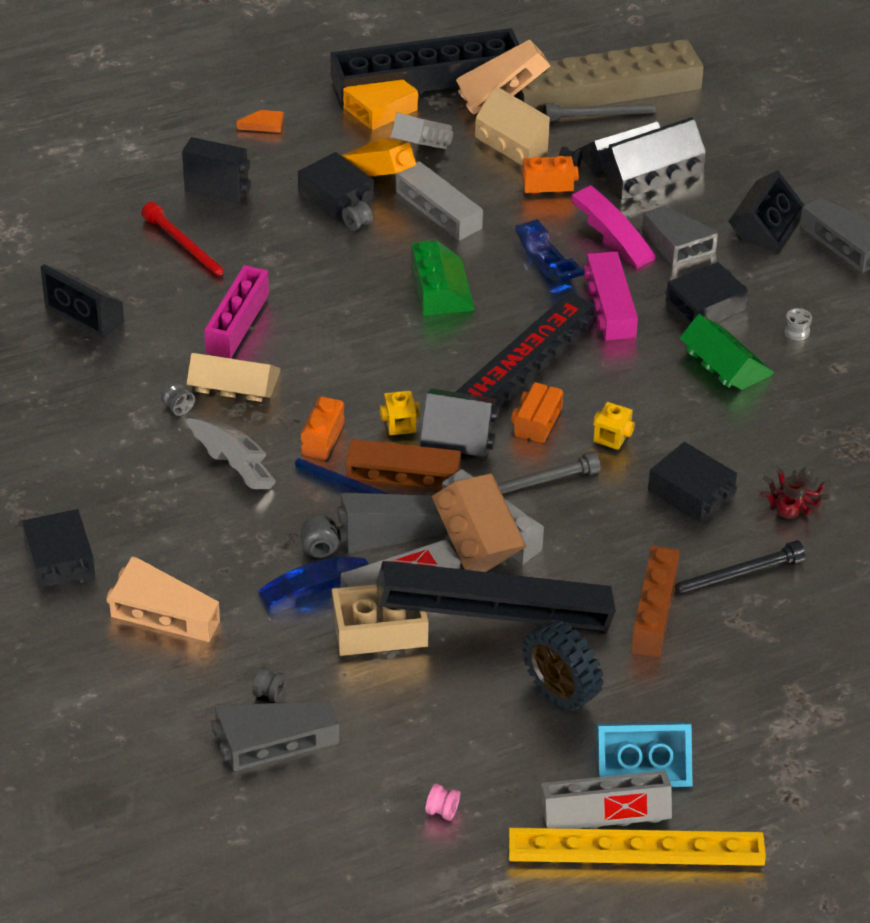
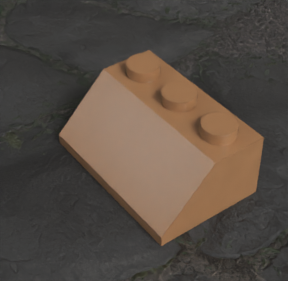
M492 474L456 481L431 496L464 569L487 572L527 547Z

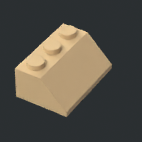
M496 86L492 89L476 116L475 138L523 165V158L547 157L550 117Z
M191 353L186 385L194 386V392L210 394V389L220 390V396L236 398V393L246 394V400L262 402L263 397L271 398L280 374V368L269 364Z
M377 584L332 589L335 631L340 656L428 647V618L426 612L379 607Z

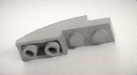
M187 419L186 423L191 428L192 434L208 449V454L216 460H228L230 466L236 469L244 478V483L248 487L255 490H270L276 480L261 463L267 454L250 437L238 429L219 421Z

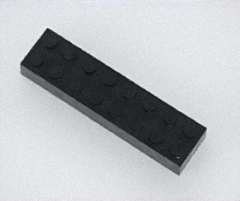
M509 28L330 52L331 78L341 103H344L343 88L387 81L405 80L418 93L460 87L456 81L460 76L520 44L513 29Z

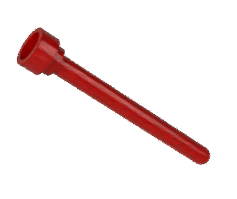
M151 201L143 207L141 215L147 222L160 225L216 276H221L224 273V269L164 217L163 208L160 205Z

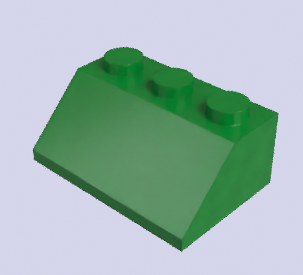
M438 241L412 243L411 267L423 316L474 311V304L462 258Z
M701 314L696 316L679 338L687 345L684 349L695 358L700 356L703 359L701 364L710 372L714 373L716 371L720 374L718 380L728 388L734 385L743 390L772 376L774 373L772 369L724 327Z

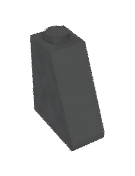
M667 206L644 212L642 233L672 267L716 253L718 238L716 230Z

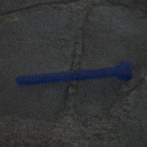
M303 458L295 460L296 468L356 493L388 494Z

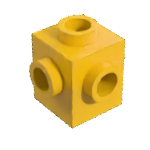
M411 391L384 393V405H380L381 421H386L389 435L416 433V418L420 417L419 402L413 400Z
M607 402L602 411H597L594 417L593 442L619 450L625 438H630L635 427V422L632 421L633 410Z

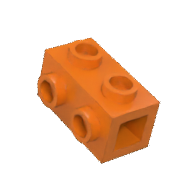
M572 156L523 158L522 181L525 193L574 191V181H578L579 174L578 166L573 165Z

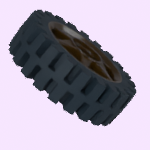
M553 619L543 623L524 638L525 640L522 642L524 647L522 655L526 658L523 660L525 665L530 667L527 670L529 675L536 678L533 682L536 686L540 685L542 687L541 692L545 696L549 694L551 702H557L559 707H565L566 710H576L601 692V686L604 682L601 678L603 672L597 668L600 666V662L598 659L593 658V655H595L594 650L587 648V640L585 638L581 640L579 638L580 633L576 629L572 631L571 625L563 624V621H555Z

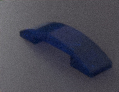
M538 219L515 226L525 251L537 268L549 279L562 282L584 275V270L573 258L565 259L549 241V231Z
M337 557L312 562L272 580L258 590V595L268 614L295 607L296 598L341 585L342 573L369 565L365 558Z

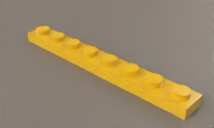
M509 828V861L765 866L766 860L763 832Z

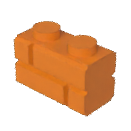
M535 382L532 384L529 392L524 391L520 400L521 407L520 409L515 408L511 417L515 436L524 439L530 438L531 441L543 444L562 409V389L552 386L548 388L547 385Z
M322 396L318 397L315 407H313L301 432L302 455L320 460H328L344 426V402Z

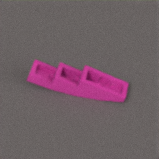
M590 185L572 194L571 203L588 215L587 223L604 235L603 244L614 252L617 251L621 258L636 269L655 259L654 252L628 219L594 187Z

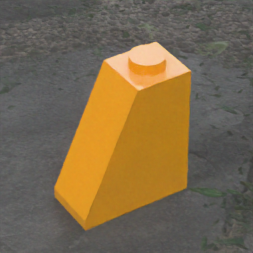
M405 80L349 86L343 88L344 108L373 131L395 121L396 113L408 115L417 111L418 91Z
M379 139L341 155L368 176L396 174L416 165L412 148L408 141Z

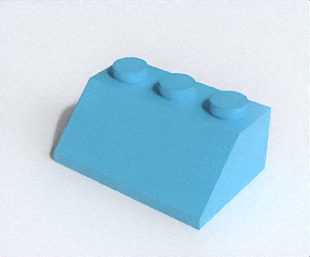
M689 722L595 723V756L598 777L666 770L671 787L692 786V731Z

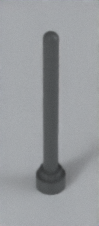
M544 103L543 114L550 117V122H555L560 117L653 114L657 110L654 104L560 108L555 103Z
M595 451L583 454L581 458H578L577 462L498 483V487L501 493L504 494L579 472L582 474L587 473L588 475L596 474L601 471V465L598 455Z

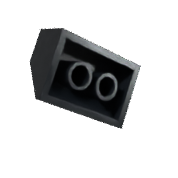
M658 122L593 141L578 149L582 150V160L593 173L603 171L604 175H606L609 144L660 128Z
M779 170L756 180L728 222L743 241L777 251L801 218L802 207L805 205Z
M45 264L40 267L46 308L102 338L124 322L123 302L118 298L63 270Z

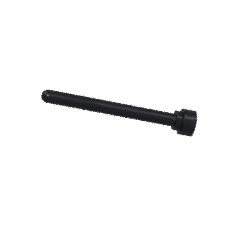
M799 540L786 543L785 547L779 552L678 582L675 585V590L678 593H685L783 562L796 565L805 562V550Z

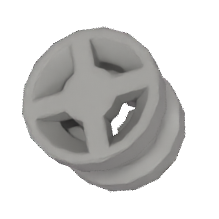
M801 308L789 310L786 314L785 336L795 341L807 339L810 334L809 326L812 322L811 313Z

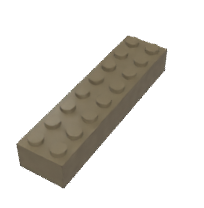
M676 40L662 44L656 43L649 46L632 47L618 51L612 50L605 53L588 54L573 58L567 57L561 60L548 61L550 67L515 94L514 97L543 113L544 103H555L560 108L600 106L698 90L702 87L704 65L688 40Z

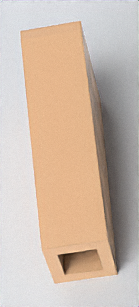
M529 39L456 79L460 86L458 92L467 102L466 106L469 111L475 115L479 113L494 87L497 86L514 96L548 69L550 64L543 52Z
M131 557L127 566L121 568L118 582L115 587L109 589L107 595V604H110L111 617L210 642L220 623L219 601L136 557Z

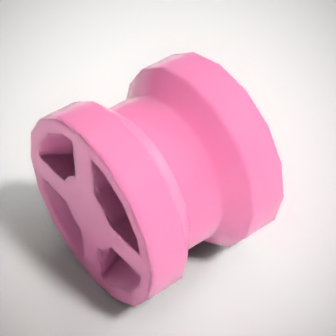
M435 783L430 790L425 812L430 815L440 814L443 819L451 821L458 808L460 791L455 789L448 791L442 785Z

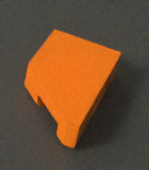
M259 110L237 120V129L281 133L284 112Z

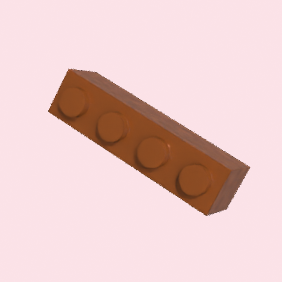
M351 439L346 458V482L439 492L442 490V482L460 470L461 451Z
M651 545L633 629L631 653L657 658L661 656L677 578L680 550Z

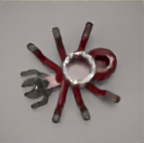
M776 465L775 469L778 473L779 483L783 489L777 490L774 481L764 476L763 480L769 484L771 493L760 491V495L767 497L771 506L777 505V513L780 517L794 519L799 516L800 509H802L805 516H810L812 511L817 512V507H819L822 500L830 498L829 494H822V492L832 482L831 480L822 482L817 491H811L808 489L815 488L819 482V477H816L812 483L813 474L811 469L805 473V468H803L797 476L796 470H793L792 475L785 479L783 470L779 465ZM773 495H774V496L782 495V496L778 497L777 499H774V498H773ZM809 496L815 497V498H818V499H817L816 501H813Z

